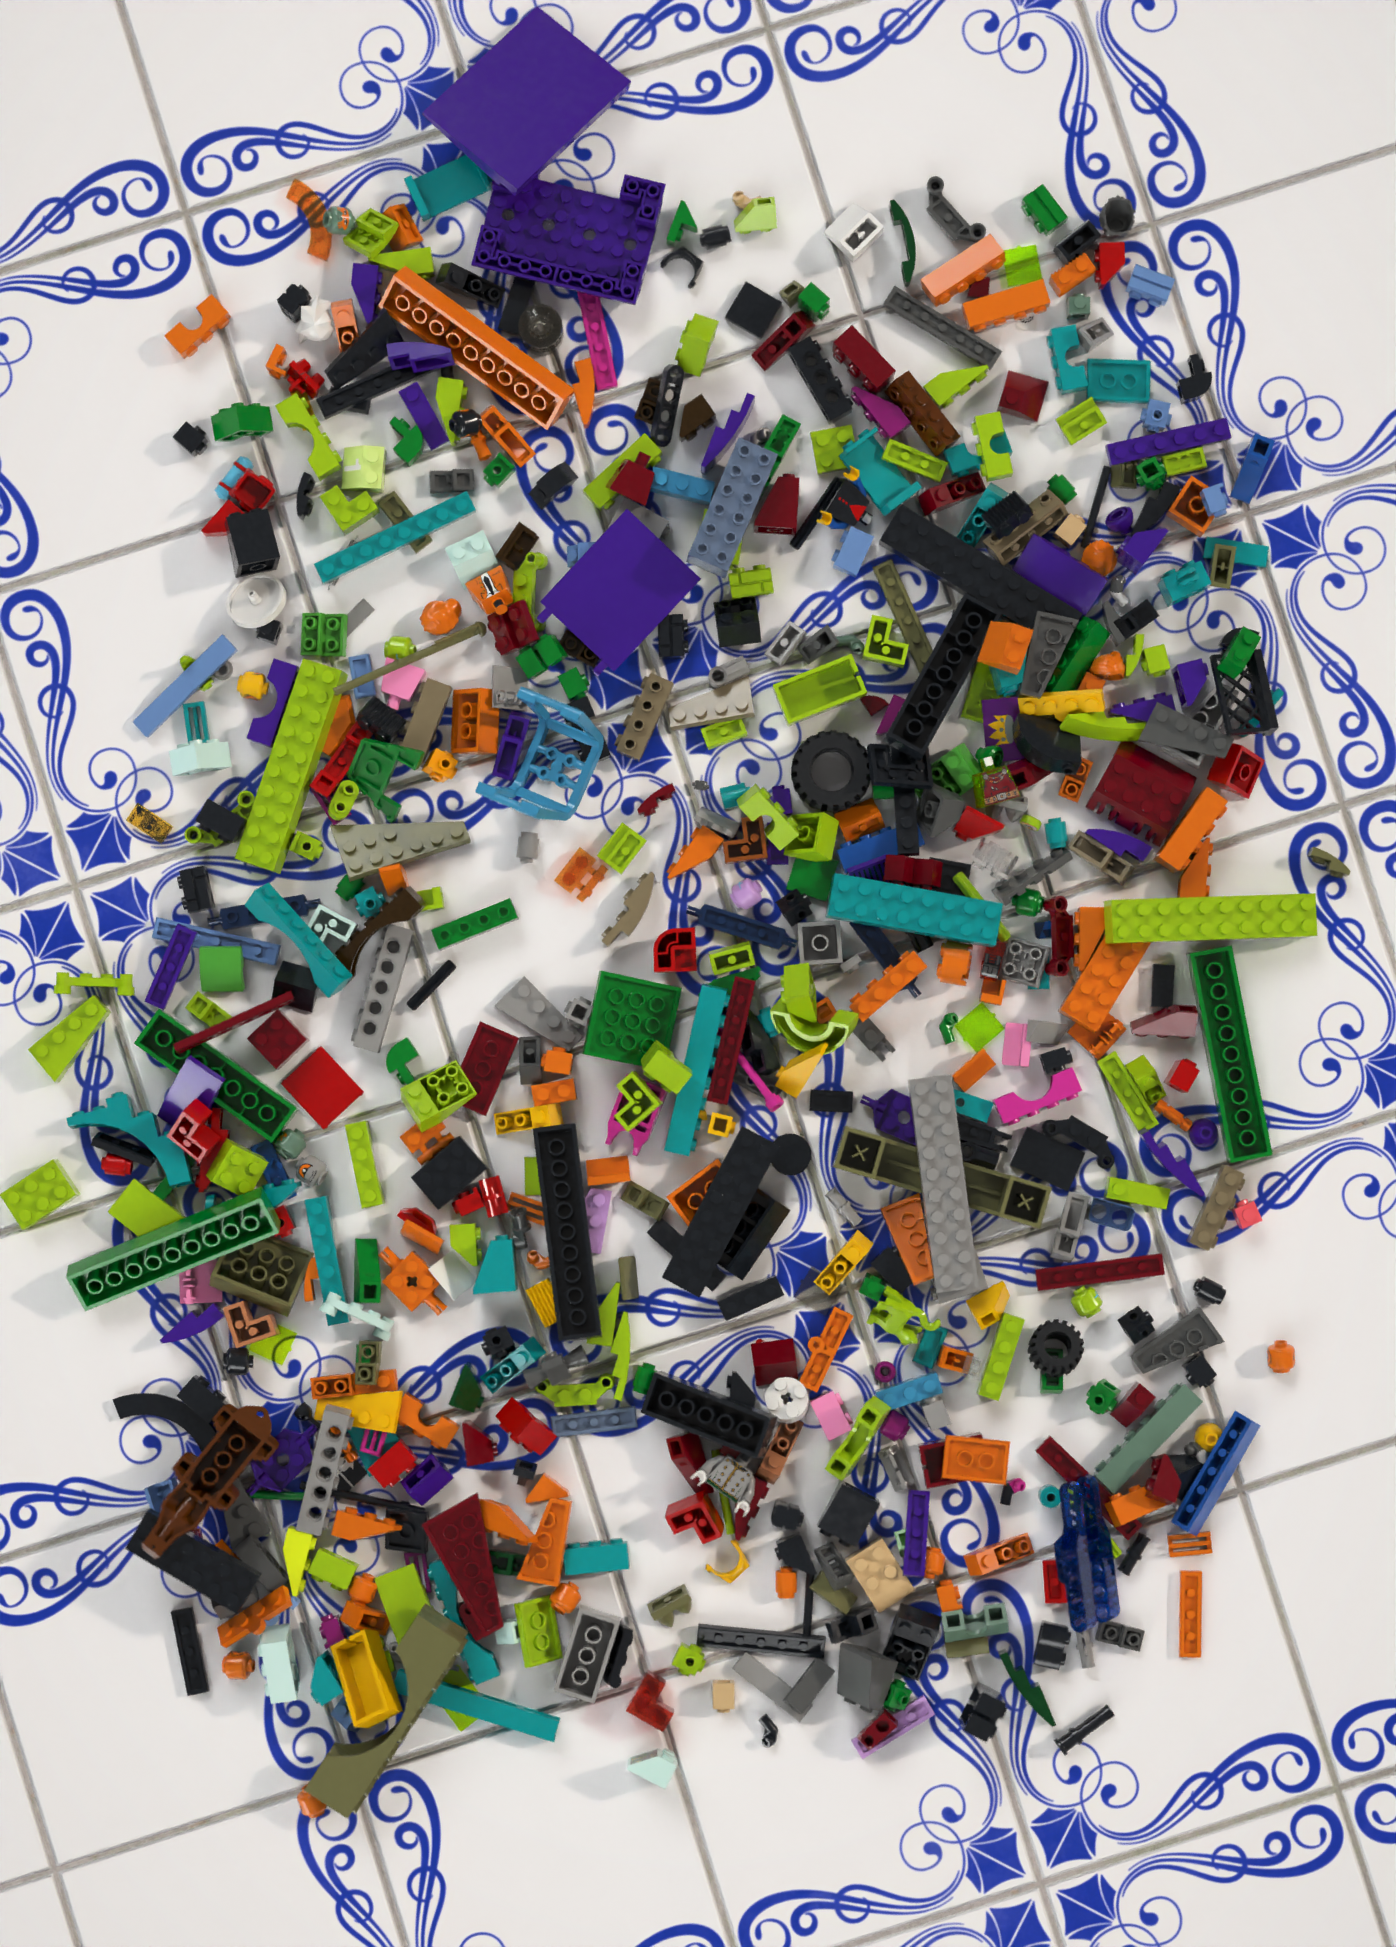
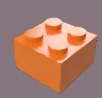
M1191 475L1165 515L1201 538L1214 519V515L1207 516L1199 494L1209 486Z

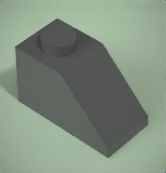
M540 1036L519 1037L521 1085L542 1084Z

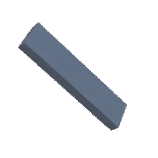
M635 1406L551 1416L552 1431L557 1437L638 1427Z

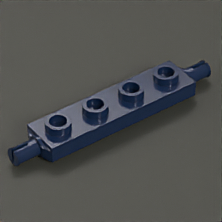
M304 894L283 898L299 917L308 916L309 909L317 908L319 904L321 905L320 898L308 901ZM245 905L220 909V916L207 918L209 927L221 925L225 931L266 924V922L259 921Z
M704 904L701 909L688 905L687 909L689 910H687L686 914L698 917L699 925L777 950L782 945L796 947V944L793 943H797V940L786 937V931L783 928Z
M853 922L849 923L884 970L890 965L895 967L900 963L898 958L901 955L879 927ZM916 976L900 991L908 989L914 999L922 994L914 984L918 977Z

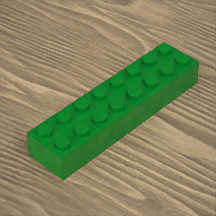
M158 1009L134 1044L177 1075L190 1055L226 1080L218 1091L219 1094L214 1102L268 1141L275 1143V1140L284 1131L299 1110V1107L208 1042L177 1054L173 1044L196 1033L164 1010Z

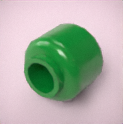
M1026 888V892L1021 896L1013 895L1012 906H1015L1017 914L1035 917L1038 913L1042 912L1044 897L1039 890Z

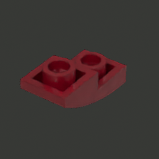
M673 783L662 787L650 795L637 809L638 814H643L644 817L655 814V809L659 808L656 800L666 801L673 798L672 794L676 793Z

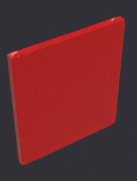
M322 1046L318 1047L308 1059L281 1083L323 1130L364 1093Z

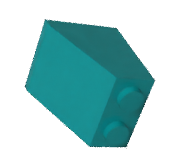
M1027 651L1018 675L989 666L997 696L1009 697L1016 694L1015 691H1018L1023 682Z
M509 1234L496 1235L495 1240L490 1241L473 1288V1294L508 1292L518 1289L515 1244L513 1238H509Z

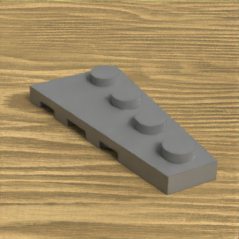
M525 976L495 1005L498 1009L560 1047L565 1048L567 1051H570L584 1037L574 1026L568 1024L569 1021Z

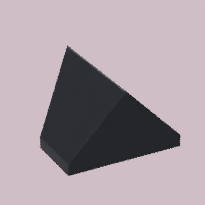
M1187 1454L1168 1455L1181 1481L1177 1498L1182 1501L1204 1464Z

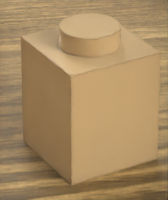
M1070 513L1056 530L1053 537L1070 549L1087 527L1084 524L1085 520L1077 514L1073 515Z
M713 1680V1709H717L719 1713H729L730 1709H734V1680Z

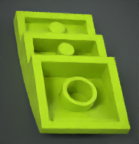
M135 1178L108 1210L109 1214L138 1237L185 1218L176 1208L160 1199Z
M414 1563L374 1578L398 1645L424 1604L434 1609L430 1604L425 1586L421 1583L416 1564Z

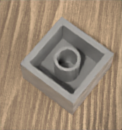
M840 920L797 923L799 964L809 963V966L843 963Z

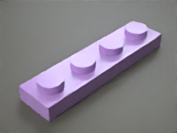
M924 1695L907 1704L905 1711L899 1709L892 1714L898 1721L897 1727L872 1749L868 1750L856 1737L851 1739L862 1759L935 1715Z

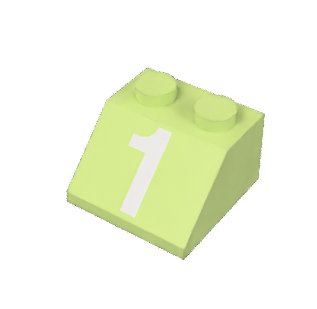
M362 445L344 448L341 490L383 493L387 454L385 447Z

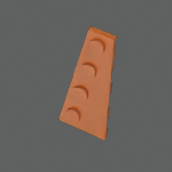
M920 1193L880 1208L913 1285L915 1286L934 1278Z
M553 1497L549 1499L535 1534L538 1541L531 1544L516 1579L555 1587L560 1585L572 1501Z

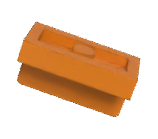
M405 204L390 206L382 213L399 224L394 236L388 243L393 252L403 251L407 247L418 245L423 241Z
M873 798L834 814L835 819L839 821V827L846 842H853L862 836L885 828L881 813Z
M981 1048L952 1074V1079L963 1092H966L996 1063L986 1053V1050Z
M628 1156L586 1161L588 1186L631 1181Z

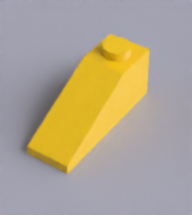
M824 1042L789 1060L786 1067L781 1065L775 1075L779 1078L775 1086L797 1099L829 1044Z

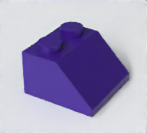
M1202 658L1178 664L1171 670L1182 711L1188 709L1193 704L1207 680L1206 676L1209 675L1207 664L1202 662Z

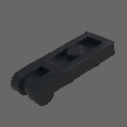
M619 1624L603 1675V1680L613 1688L621 1685L620 1672L622 1666L627 1661L626 1652L628 1646L633 1641V1630Z

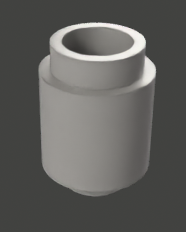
M521 832V837H518L516 857L520 858V862L533 863V859H537L539 848L538 833Z

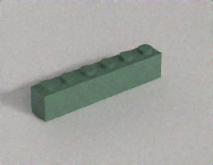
M1181 1382L1180 1385L1176 1383L1168 1391L1170 1395L1165 1400L1160 1399L1155 1404L1153 1413L1150 1416L1146 1414L1139 1421L1140 1426L1135 1431L1132 1429L1125 1435L1124 1439L1126 1441L1121 1446L1116 1445L1109 1452L1111 1456L1106 1461H1100L1094 1468L1096 1470L1094 1475L1113 1494L1122 1487L1203 1402L1184 1383Z

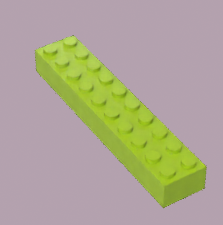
M303 658L234 859L281 874L310 789L309 785L312 783L342 695L336 696L333 688L346 683L348 674L342 670Z
M1316 893L1104 901L1105 944L1317 936Z

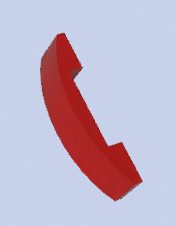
M356 721L345 736V740L323 770H320L309 787L325 798H328L347 775L361 740L364 738L371 739L374 734L369 730L362 729L358 721Z

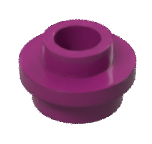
M882 1361L876 1365L874 1374L880 1382L887 1383L893 1380L896 1370L892 1363ZM882 1368H888V1375L883 1376L881 1374Z

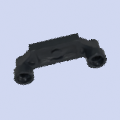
M1072 1115L1069 1119L1058 1121L1046 1120L1042 1124V1132L1045 1135L1052 1137L1056 1134H1062L1096 1154L1097 1165L1100 1168L1109 1169L1113 1166L1114 1157L1106 1141L1108 1136ZM1050 1124H1053L1055 1127L1053 1132L1048 1130ZM1104 1157H1108L1110 1159V1162L1107 1165L1103 1163Z

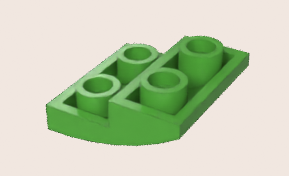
M302 613L301 655L346 657L348 615Z
M200 946L199 966L202 992H243L245 984L242 970L244 967L242 946Z

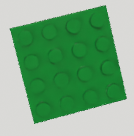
M599 971L592 1004L593 1008L590 1014L582 1054L642 1066L641 1058L655 1040L670 1049L682 988Z

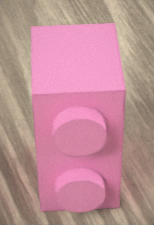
M830 1390L810 1400V1404L829 1441L852 1430L850 1425L853 1424V1421L848 1412L843 1413L841 1405L844 1403L839 1393L834 1394L833 1390Z

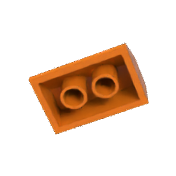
M472 688L453 690L451 753L497 754L499 708H492V689Z

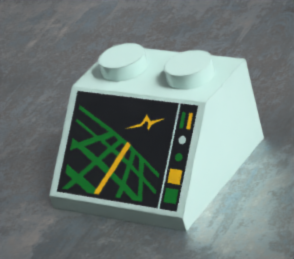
M658 1748L629 1758L627 1770L666 1789L677 1767V1758L674 1757V1752L666 1748L663 1750Z

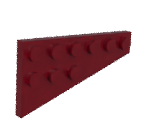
M477 1492L421 1525L483 1636L486 1637L502 1628L504 1624Z

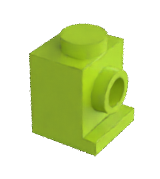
M297 831L289 850L314 862L316 858H320L324 848L321 847L323 842ZM305 843H310L311 848L309 850H304L303 846Z

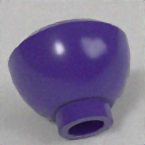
M1124 506L1113 510L1106 517L1105 524L1112 531L1120 532L1121 535L1128 534L1132 530V509Z
M1197 1119L1189 1129V1138L1195 1146L1207 1148L1216 1142L1218 1128L1209 1119Z

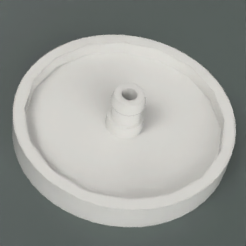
M256 573L240 580L230 591L226 602L227 612L231 619L243 628L264 626L273 621L283 610L286 603V590L280 580L272 574Z

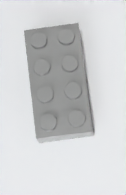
M580 1605L553 1691L593 1704L595 1703L621 1617Z

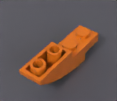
M396 1369L379 1370L377 1385L355 1384V1372L310 1378L312 1399L399 1390Z

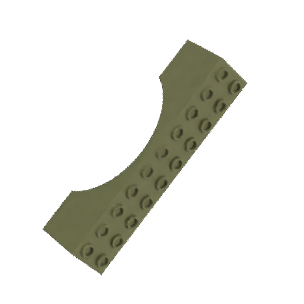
M848 1126L843 1127L832 1167L922 1193L916 1147ZM963 1161L969 1208L1040 1229L1052 1187Z
M424 1604L395 1650L403 1663L408 1683L407 1704L402 1718L389 1731L370 1741L355 1744L335 1742L304 1791L347 1819L351 1813L356 1814L364 1799L385 1770L388 1762L391 1761L396 1750L417 1721L422 1709L424 1710L433 1693L441 1684L445 1674L447 1675L454 1661L462 1652L468 1641L465 1638L468 1631L429 1605Z

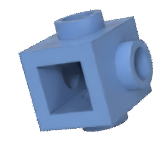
M1150 399L1147 407L1143 408L1140 421H1143L1142 428H1147L1146 431L1150 433H1159V431L1163 432L1166 426L1169 427L1172 414H1168L1171 403Z

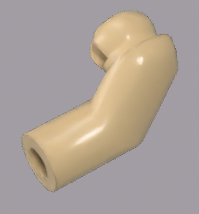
M736 191L733 194L734 204L742 210L752 200L741 191Z

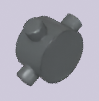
M695 780L692 783L696 790L706 791L709 789L708 782Z

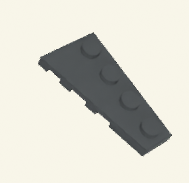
M1041 611L1036 612L1033 626L1034 631L1030 640L1019 695L1041 698L1079 621L1078 619Z
M1157 702L1138 741L1225 759L1235 738L1227 736Z
M1056 848L1050 852V856L1034 861L1028 869H1021L1011 879L1000 881L995 885L996 888L991 891L1006 906L1011 903L1009 898L1013 895L1021 896L1026 892V886L1038 884L1043 880V874L1055 872L1072 860L1073 857L1066 848Z
M1197 1307L1134 1352L1130 1357L1144 1374L1225 1341L1203 1310Z

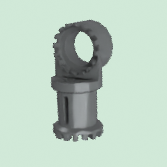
M522 1206L508 1211V1216L512 1218L514 1225L512 1235L517 1251L528 1248L527 1241H525L527 1240L525 1238L526 1235L524 1234L531 1229V1224L528 1223L526 1217L527 1209Z

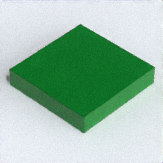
M795 858L786 890L793 891L797 888L800 894L805 893L808 897L826 902L831 888L832 877L836 872L839 861L832 859V861L813 862Z

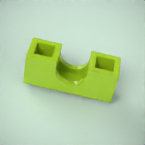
M1000 411L975 416L974 423H971V430L973 436L977 435L978 443L975 444L977 456L982 458L983 464H980L982 477H986L987 482L1012 477L1013 469L1009 452L998 454L990 447V441L993 438L1003 436L1004 434Z
M754 784L737 799L738 806L752 822L762 815L772 817L771 823L764 828L766 837L781 851L799 835L797 830L799 825L791 816L788 818L783 813L785 810L778 802L773 803L770 799V793L764 787L760 789L757 784Z

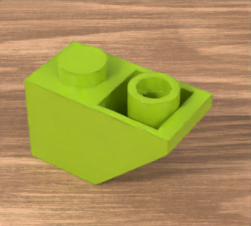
M774 197L752 199L734 220L735 232L748 234L754 230L769 232L777 228Z
M1144 1055L1125 1065L1148 1106L1167 1096L1155 1069Z
M476 1223L449 1225L451 1247L472 1266H478L479 1261H482V1249H478L477 1240H481L480 1227H477Z

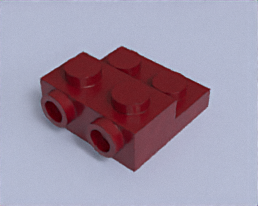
M525 599L508 606L504 614L499 615L494 612L487 616L489 621L487 624L488 629L495 637V648L500 652L501 656L515 653L539 639Z

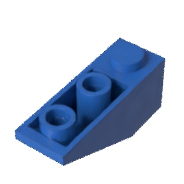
M1256 433L1253 435L1229 497L1250 504L1275 440Z

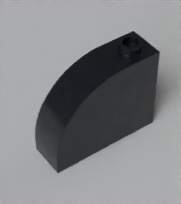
M1018 713L1012 729L1014 742L1020 753L1029 762L1044 770L1064 773L1066 775H1076L1082 763L1080 736L1060 730L1059 726L1062 722L1055 718Z

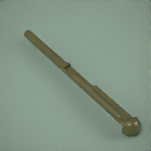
M475 622V624L434 641L435 644L402 659L398 658L386 666L333 688L336 696L473 636L479 634L483 637L487 632V627L483 622Z

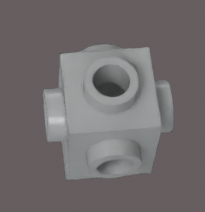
M580 997L579 1000L574 998L573 1002L569 1001L564 1010L567 1013L566 1018L569 1019L568 1024L579 1029L581 1025L586 1027L593 1006H590L592 1002L583 997ZM583 1009L584 1016L578 1017L576 1014L577 1010Z

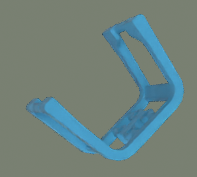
M520 687L516 697L538 716L539 724L517 777L510 787L493 786L479 782L475 792L536 819L567 821L576 812L601 756L604 744L603 735L583 711L525 687ZM543 705L560 711L559 715L577 724L585 732L550 718V713ZM549 729L592 746L586 762L580 761L573 754H563L556 747L544 746L543 743ZM539 753L546 755L549 760L554 761L551 764V769L546 766L539 767L534 765ZM565 766L570 769L582 770L577 782L563 774ZM530 773L536 774L538 778L544 781H553L560 788L572 789L573 792L567 805L525 789L524 786ZM516 796H519V797H521V798H523V799H526V800H528V801L522 800L521 803H520V802L515 801V800H513V799H511V798H514V797H516Z

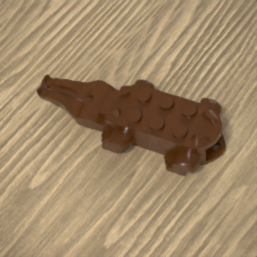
M232 1404L222 1406L212 1419L214 1422L213 1426L216 1427L215 1430L218 1433L202 1453L196 1456L193 1453L186 1452L173 1466L174 1475L177 1476L176 1479L180 1483L163 1500L158 1521L141 1545L145 1552L154 1559H159L162 1553L176 1539L195 1530L199 1526L210 1507L220 1511L223 1509L226 1512L234 1504L240 1493L233 1484L252 1460L267 1462L279 1448L278 1440L271 1435L272 1424L266 1408L262 1406H244L238 1409ZM257 1412H262L263 1417L258 1416Z

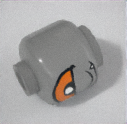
M312 1155L307 1156L305 1159L301 1157L295 1165L297 1169L296 1177L311 1187L321 1185L328 1174L326 1164Z

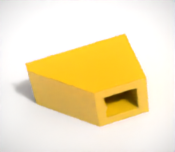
M1001 1281L966 1300L981 1330L1001 1320L1010 1294L1005 1283Z

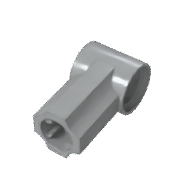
M743 655L721 666L713 667L708 675L710 686L719 688L750 673L749 666ZM720 673L724 679L721 682H716L712 679V675Z

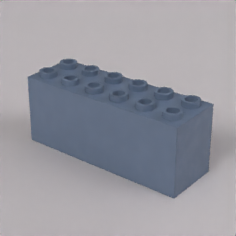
M740 437L738 438L686 562L726 578L778 456L777 453Z

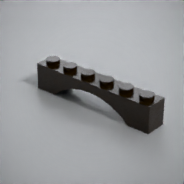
M411 886L399 888L393 894L395 898L390 903L388 901L385 902L378 909L380 913L376 917L371 916L364 923L366 927L361 932L359 930L356 931L349 938L351 942L347 946L342 945L335 952L336 958L353 975L348 983L356 976V967L360 953L372 935L386 925L414 919L428 905Z

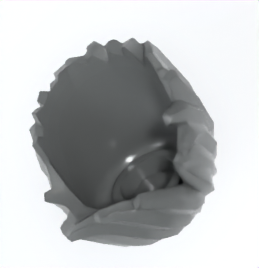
M1119 195L1116 198L1108 199V202L1099 214L1100 226L1104 231V235L1114 239L1128 235L1134 225V213L1136 212L1130 200L1124 199V197Z

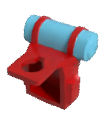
M240 456L233 463L232 468L222 481H219L214 491L223 500H228L231 497L237 499L239 506L249 512L255 508L263 509L276 489L273 487L274 484L265 476H258L252 471L254 466L249 458Z

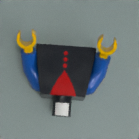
M851 465L849 466L851 469L850 473H843V476L848 478V480L839 478L819 511L822 514V519H817L816 522L824 524L830 529L854 527L858 521L867 526L873 518V515L865 510L869 500L866 498L867 493L859 477L860 472Z

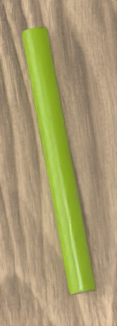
M719 1449L711 1450L712 1458L720 1455ZM719 1492L727 1535L734 1534L735 1529L729 1498Z

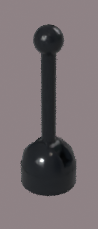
M305 1402L302 1403L293 1415L301 1421L310 1420L320 1429L321 1424L312 1417L310 1406Z

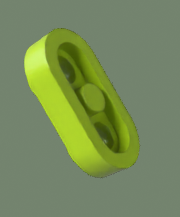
M345 780L337 787L328 806V814L332 819L343 820L349 814L359 794V788L355 782ZM345 788H350L352 793L346 792ZM337 805L342 806L343 811H339Z

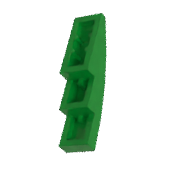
M782 414L764 446L765 449L777 453L778 456L759 502L801 426V423Z

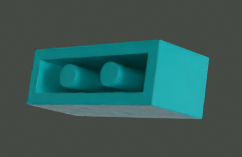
M622 1538L610 1539V1543H601V1540H593L588 1542L589 1545H580V1542L568 1543L567 1547H565V1575L630 1568L628 1543L623 1541Z

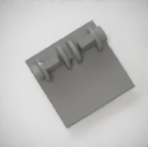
M492 665V708L527 711V705L516 697L520 687L527 688V676L523 669Z

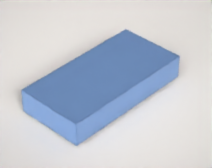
M370 654L348 657L352 680L372 672ZM374 680L353 688L355 699L377 696Z

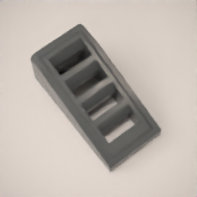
M833 1542L814 1550L834 1591L852 1583L855 1575ZM832 1553V1555L824 1557V1554Z

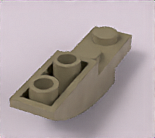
M644 873L637 881L639 886L635 890L631 888L623 897L625 899L623 904L629 910L627 912L623 910L616 918L618 921L613 928L609 926L602 933L604 938L601 941L609 947L621 932H624L629 937L639 924L652 895L654 873Z

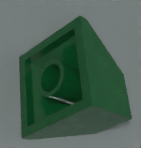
M467 1362L464 1365L448 1405L474 1413L476 1408H481L485 1397L481 1396L483 1390L471 1363Z

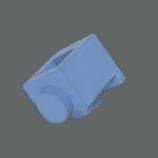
M1223 483L1205 488L1199 493L1208 517L1214 515L1215 518L1227 514L1226 505L1228 504L1226 494L1221 492V489L1224 487Z

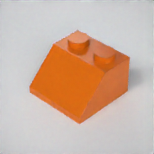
M991 621L977 662L1018 675L1034 630L1014 623Z

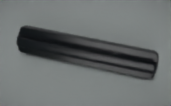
M447 960L408 1000L407 1006L415 1011L456 969V965L451 960Z

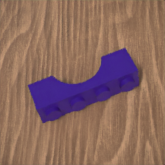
M275 658L273 659L267 679L276 688L277 702L269 714L260 718H253L247 735L249 741L273 748L300 669L298 666Z

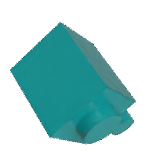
M745 783L720 788L724 810L738 808L737 799L749 790L750 787H745Z

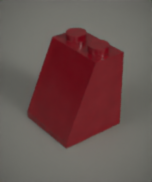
M783 474V477L778 476L754 521V533L796 534L800 478L795 477L794 474Z

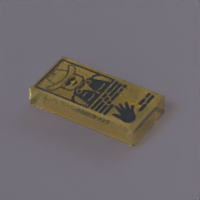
M139 803L136 804L126 821L161 844L174 827Z

